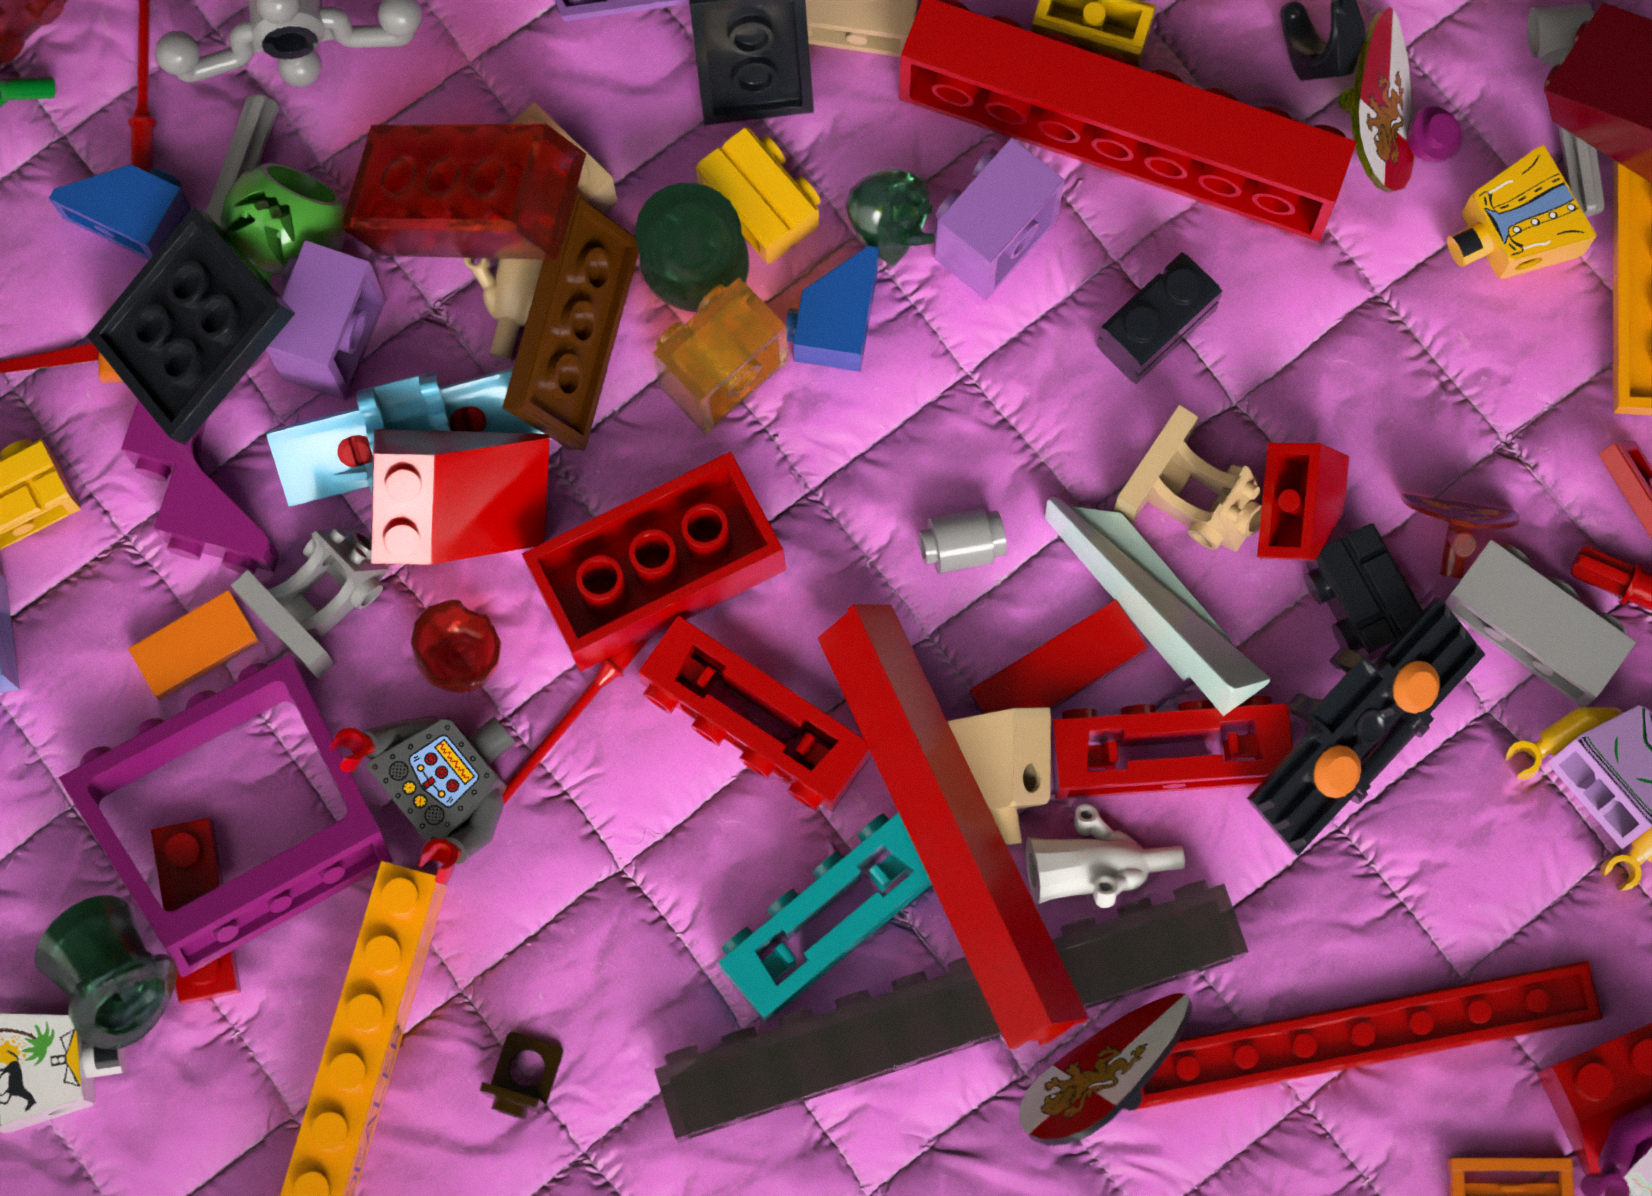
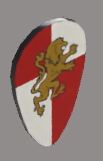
M1175 993L1129 1012L1068 1052L1043 1072L1028 1088L1019 1107L1020 1125L1031 1140L1047 1146L1071 1144L1094 1134L1107 1125L1123 1108L1128 1111L1138 1108L1142 1101L1140 1090L1177 1045L1188 1024L1193 1009L1189 997L1184 993Z

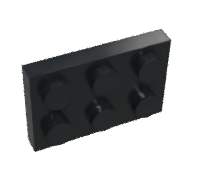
M689 0L704 125L814 113L805 0Z

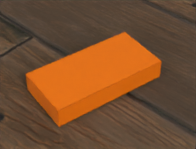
M227 590L129 647L128 650L154 696L160 701L260 641L234 596Z

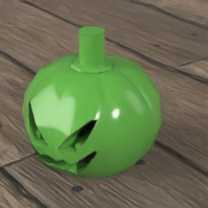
M265 163L243 173L227 192L221 213V222L225 234L268 283H270L274 274L283 277L289 259L292 256H299L305 240L341 252L348 224L342 200L332 188L307 173L276 163Z

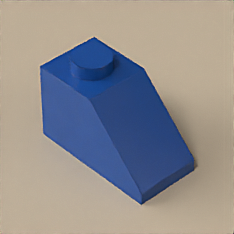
M131 164L55 188L49 197V200L63 219L149 260L192 208L181 190L182 183L174 176L155 167L148 173Z
M865 247L802 290L799 309L789 308L785 326L784 341L793 343L794 362L861 372L879 268V247Z

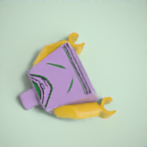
M1639 705L1625 713L1613 706L1579 707L1539 732L1541 739L1534 743L1529 741L1514 743L1508 749L1505 761L1511 759L1516 753H1529L1535 761L1534 765L1517 775L1519 780H1528L1538 773L1542 758L1550 753L1555 756L1547 763L1621 849L1629 844L1633 846L1626 855H1614L1607 858L1600 870L1601 876H1605L1616 863L1622 861L1628 866L1630 874L1627 881L1622 883L1617 890L1632 889L1641 879L1642 871L1640 866L1646 859L1652 862V713L1648 708Z

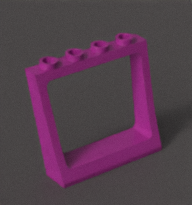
M291 654L269 666L265 663L249 665L239 674L237 683L218 693L205 690L193 695L186 704V710L165 721L159 718H152L142 722L136 727L133 738L113 749L99 746L89 750L81 758L79 767L58 777L182 978L378 871L381 861L393 862L382 834L351 773H345L339 768L343 757L338 747L334 750H329L328 748L333 741V737ZM281 702L293 703L347 808L346 816L335 824L174 911L164 910L99 809L100 801L114 791Z

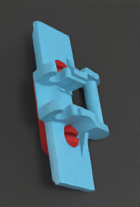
M513 368L440 386L436 371L357 391L358 408L266 431L289 507L369 486L372 493L374 429L544 433L502 408Z

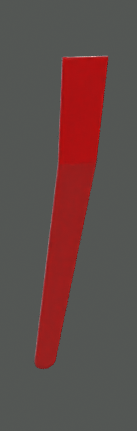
M92 343L0 361V374L99 361V351Z

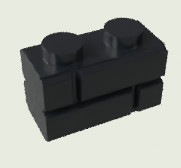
M1181 252L1165 267L1163 274L1158 273L1101 326L1096 346L1131 382L1137 384L1216 311L1222 289L1187 254Z
M1370 523L1344 538L1324 546L1316 560L1308 561L1306 564L1309 572L1304 574L1307 588L1319 605L1327 602L1337 622L1332 624V630L1339 646L1365 656L1369 661L1380 657L1423 611L1374 523Z

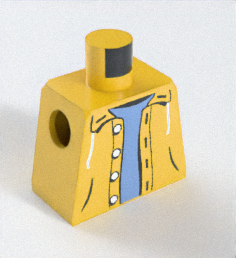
M1543 144L1480 187L1470 196L1462 211L1463 218L1468 227L1448 236L1447 245L1451 256L1460 267H1464L1485 256L1496 276L1500 279H1505L1576 259L1586 253L1597 235Z

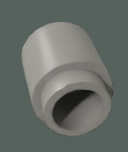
M981 507L928 517L927 529L921 530L918 533L923 562L925 565L934 564L938 574L993 564L995 557L1005 556L1007 552L1004 526L997 510L985 512Z

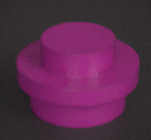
M1430 106L1419 111L1412 118L1407 130V143L1411 152L1417 158L1423 161L1443 162L1453 157L1461 146L1462 133L1455 117L1447 110L1437 106Z

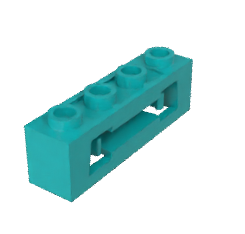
M899 812L890 820L884 813L872 820L857 835L862 841L860 845L845 857L839 851L830 855L812 872L813 876L817 879L801 894H798L794 888L787 891L767 909L766 912L771 916V919L754 933L748 926L743 928L722 946L721 950L726 956L718 962L720 970L765 1024L932 885ZM882 853L887 857L869 870L871 872L869 875L870 879L882 892L888 889L891 883L904 872L908 875L906 879L884 897L877 891L803 953L805 963L776 986L774 981L785 971L791 970L797 964L795 961L797 958L783 942L775 948L772 954L761 961L759 956L783 936L789 941L861 881V871Z

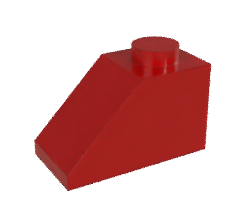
M1268 443L1257 550L1258 558L1316 560L1344 514L1349 467L1348 455L1322 443Z

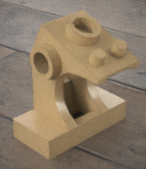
M1179 405L1118 495L1113 512L1122 513L1133 524L1145 504L1149 502L1187 526L1190 537L1200 545L1210 550H1217L1221 545L1237 552L1246 537L1253 536L1260 528L1263 499L1260 487H1258L1260 482L1247 466L1241 468L1231 465L1227 472H1223L1198 457L1186 443L1193 434L1199 417ZM1190 478L1195 479L1219 495L1209 512L1196 508L1178 497Z

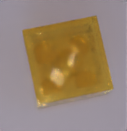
M740 277L727 288L724 285H719L711 290L698 306L700 311L685 325L677 322L663 332L655 344L657 349L653 352L660 388L705 435L788 362L786 325Z

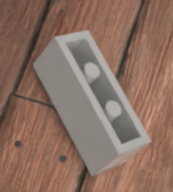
M1490 540L1446 599V605L1458 620L1580 707H1587L1598 697L1637 642L1626 635L1627 629L1618 619L1605 612H1598L1596 614L1579 602L1577 592L1567 583L1553 577L1548 580L1532 569L1529 558L1520 550L1509 544H1502L1500 546L1493 540Z

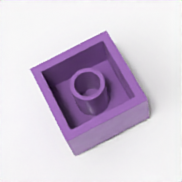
M1013 138L999 152L991 148L975 166L972 173L975 179L962 193L958 189L953 190L941 203L935 215L938 218L937 229L934 233L936 237L935 260L986 301L1058 220L1065 181L1064 178Z
M305 240L299 256H292L289 259L282 277V288L285 289L282 299L295 312V315L265 350L283 380L346 401L386 298L369 261Z

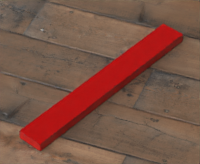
M1589 960L1179 1039L1177 1045L1163 1064L1140 1090L1142 1101L1134 1111L1596 1022L1603 1019Z

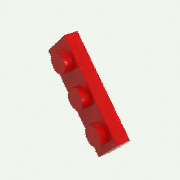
M204 818L151 829L164 910H177L223 885L214 825L211 819ZM234 950L183 978L172 962L178 1002L183 1005L241 993Z

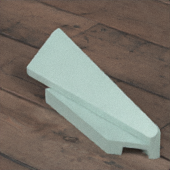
M1052 497L1047 501L1045 512L1047 522L1110 596L1117 600L1123 611L1183 681L1190 677L1223 716L1269 684L1270 678L1265 672L1230 644L1231 639L1122 513L1068 506L1056 497Z

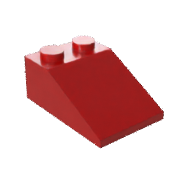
M374 429L371 563L432 565L526 549L544 543L549 434Z

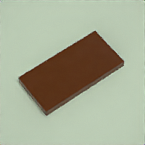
M578 194L561 195L502 407L540 432L549 434L550 438L569 450L586 449L642 244L641 240Z

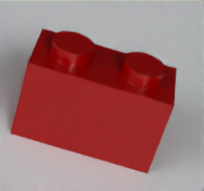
M1652 1023L1537 1073L1585 1175L1601 1172L1597 1162L1613 1121L1617 1117L1652 1103Z

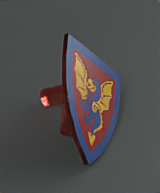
M1404 493L1401 496L1403 503L1411 509L1449 522L1439 572L1440 575L1446 577H1463L1466 556L1471 555L1476 549V541L1471 535V529L1512 528L1518 526L1520 521V515L1513 510Z

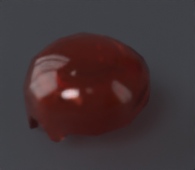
M451 599L428 606L414 622L411 649L416 668L426 681L439 689L460 694L465 691L472 692L486 685L499 668L502 642L494 625H491V620L487 614L474 612L466 608L460 600Z

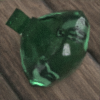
M884 169L864 176L850 188L845 204L850 224L866 246L879 247V258L891 266L897 265L911 246L934 243V233H924L921 230L927 215L933 213L932 204L930 203L931 191L924 178L911 171Z

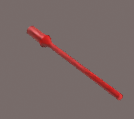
M139 0L137 105L133 117L128 120V125L131 127L130 164L149 173L153 168V133L156 127V120L152 118L148 105L150 0Z
M651 637L601 662L591 684L506 784L507 788L502 794L504 805L601 688L618 676H624L622 672Z

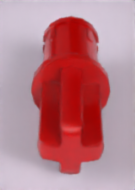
M1589 546L1581 547L1571 566L1570 574L1574 578L1618 596V603L1622 605L1630 601L1652 611V573L1642 569L1643 563L1636 561L1634 565H1631Z

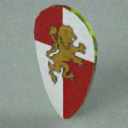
M1391 7L1380 9L1373 17L1365 34L1354 87L1345 90L1339 97L1340 107L1352 117V134L1354 140L1357 141L1355 147L1363 169L1373 184L1386 193L1405 188L1411 178L1414 163V154L1407 143V130L1413 118L1409 63L1399 18Z

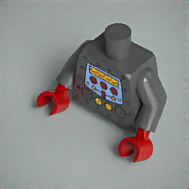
M433 716L393 721L364 730L363 732L349 727L340 730L328 747L329 750L344 746L351 749L354 755H349L342 760L339 765L341 771L345 773L354 771L364 756L372 759L365 766L427 841L422 849L418 867H423L426 862L436 860L443 864L438 869L434 881L439 884L448 882L452 876L455 864L465 862L492 841L504 807L502 794L507 786L490 764L516 744L515 740L495 716L468 738L449 717L440 720Z

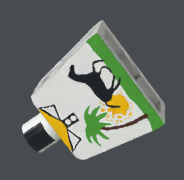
M0 1013V1132H13L94 1105L96 1102L94 1077L125 1072L126 1057L122 1039L116 1037L91 1041L88 1021L77 1016Z

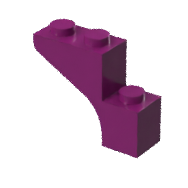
M138 400L121 450L132 464L135 465L134 471L158 481H167L169 475H171L154 525L155 531L165 543H168L167 550L193 560H200L202 553L223 558L221 564L224 567L239 573H245L248 570L254 575L256 568L274 572L278 562V552L269 541L267 535L205 474L201 459V442L208 418L190 440L183 445L170 439Z

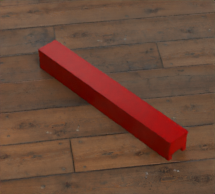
M852 604L848 608V612L817 637L1009 1050L1017 1049L1027 1041L1037 1040L1039 1045L1048 1044L1074 1025L1084 1023L1090 1018L892 605Z

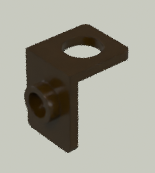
M510 1032L506 1036L491 1084L482 1082L479 1091L485 1096L494 1099L491 1109L523 1120L526 1119L528 1110L544 1114L564 1051L560 1046ZM523 1051L538 1053L545 1064L542 1078L530 1086L516 1083L510 1073L512 1060Z

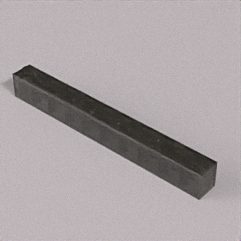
M1206 880L1196 881L1173 890L1175 900L1153 906L1151 899L1145 898L1117 908L1119 916L1117 919L1097 925L1094 916H1090L1060 927L1063 936L1052 939L1085 1010L1242 959L1249 951L1225 884L1209 888ZM965 956L948 963L950 973L929 980L925 971H921L892 981L891 984L894 991L871 998L869 990H862L840 997L835 1000L837 1010L814 1017L812 1008H807L778 1018L780 1028L757 1035L755 1027H748L726 1034L721 1037L723 1047L700 1054L698 1045L673 1051L664 1055L666 1065L655 1068L654 1071L675 1139L680 1143L1002 1038L1003 1035Z

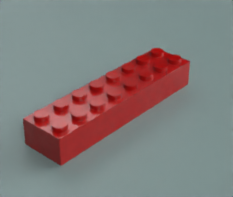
M922 0L900 55L899 100L1320 242L1331 216L1357 143L1355 140L1346 138L1345 134L1335 127L1324 124L1310 126L1292 120L1288 113L1279 108L1271 106L1257 108L1237 101L1234 95L1218 88L1203 90L1183 83L1179 76L1165 70L1149 72L1130 65L1125 58L1115 53L1100 52L1096 54L1076 47L1070 39L1058 34L1042 36L1024 30L1019 23L1008 17L993 16L989 18L971 12L964 4L957 0Z

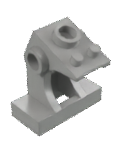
M335 527L333 530H315L311 534L313 538L303 549V554L308 558V561L287 581L267 590L248 570L230 585L241 600L317 679L335 664L318 641L354 608L362 610L371 604L381 593L383 585L379 581L389 570L385 564L371 563V539L356 529L341 530ZM328 573L342 589L318 612L302 595Z

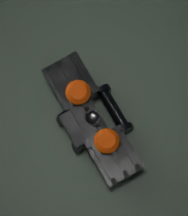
M1436 596L1373 664L1365 656L1348 648L1341 647L1329 661L1335 668L1345 672L1346 675L1323 699H1313L1298 693L1286 705L1292 714L1300 716L1309 723L1305 728L1307 734L1247 799L1293 854L1299 856L1350 800L1360 804L1367 797V791L1370 789V784L1414 736L1421 738L1430 729L1429 724L1434 720L1430 714L1486 655L1441 597Z

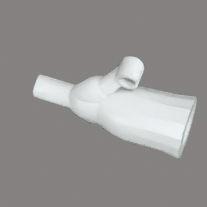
M1082 804L1075 810L1074 826L1079 834L1083 836L1092 834L1096 839H1041L1027 837L1025 842L1028 880L1034 902L1037 904L1055 898L1093 894L1095 903L1098 906L1108 908L1114 905L1116 896L1121 891H1133L1139 888L1146 881L1149 872L1178 870L1185 867V856L1181 845L1143 849L1126 833L1119 830L1114 832L1098 815V810L1090 804Z

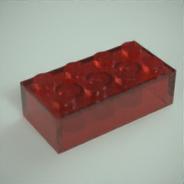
M548 124L371 125L343 217L342 229L382 256L557 260L586 153Z

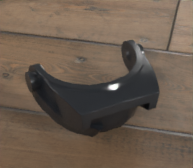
M1356 0L1331 1V30L1327 43L1316 32L1302 3L1291 1L1282 6L1280 10L1282 29L1292 67L1300 81L1347 76L1354 73L1359 55L1363 51L1365 44V26Z

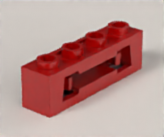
M679 615L638 671L641 683L646 687L643 695L651 703L669 714H672L674 709L678 708L693 718L694 722L691 728L700 736L717 746H720L723 740L727 741L743 752L739 760L744 765L764 778H768L773 772L791 784L787 792L811 810L816 811L821 804L833 812L872 756L865 739ZM698 657L722 673L725 678L724 685L800 736L807 730L833 748L829 750L818 743L814 736L806 732L795 748V751H797L795 757L801 762L806 761L814 768L810 771L787 755L786 745L709 695L708 692L717 681L714 677L715 671L709 666L704 667L695 658ZM683 681L694 686L698 693L705 696L704 699L682 685Z
M1251 696L1224 716L1217 708H1214L1210 700L1183 702L1178 705L1179 711L1156 712L1155 705L1152 704L1125 706L1120 709L1121 715L1097 716V710L1093 708H1078L1062 712V719H1053L1051 725V753L1055 799L1260 785L1293 749L1290 715L1286 707L1288 703L1272 704V698L1269 696ZM1248 731V734L1238 735L1237 732ZM1218 733H1227L1228 739L1223 741L1225 762L1223 754L1133 760L1126 762L1127 767L1125 769L1114 770L1116 769L1115 763L1119 762L1117 741L1114 740H1119L1120 747L1211 741L1215 740ZM1107 741L1103 745H1089V742ZM1254 757L1255 759L1248 761H1235L1238 758ZM1105 768V771L1087 772V769Z

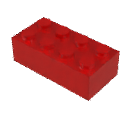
M731 451L522 553L529 573L579 672L669 629L678 615L687 620L787 570L784 550Z

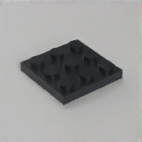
M194 206L88 333L87 337L167 436L185 445L291 320L295 312L211 216Z

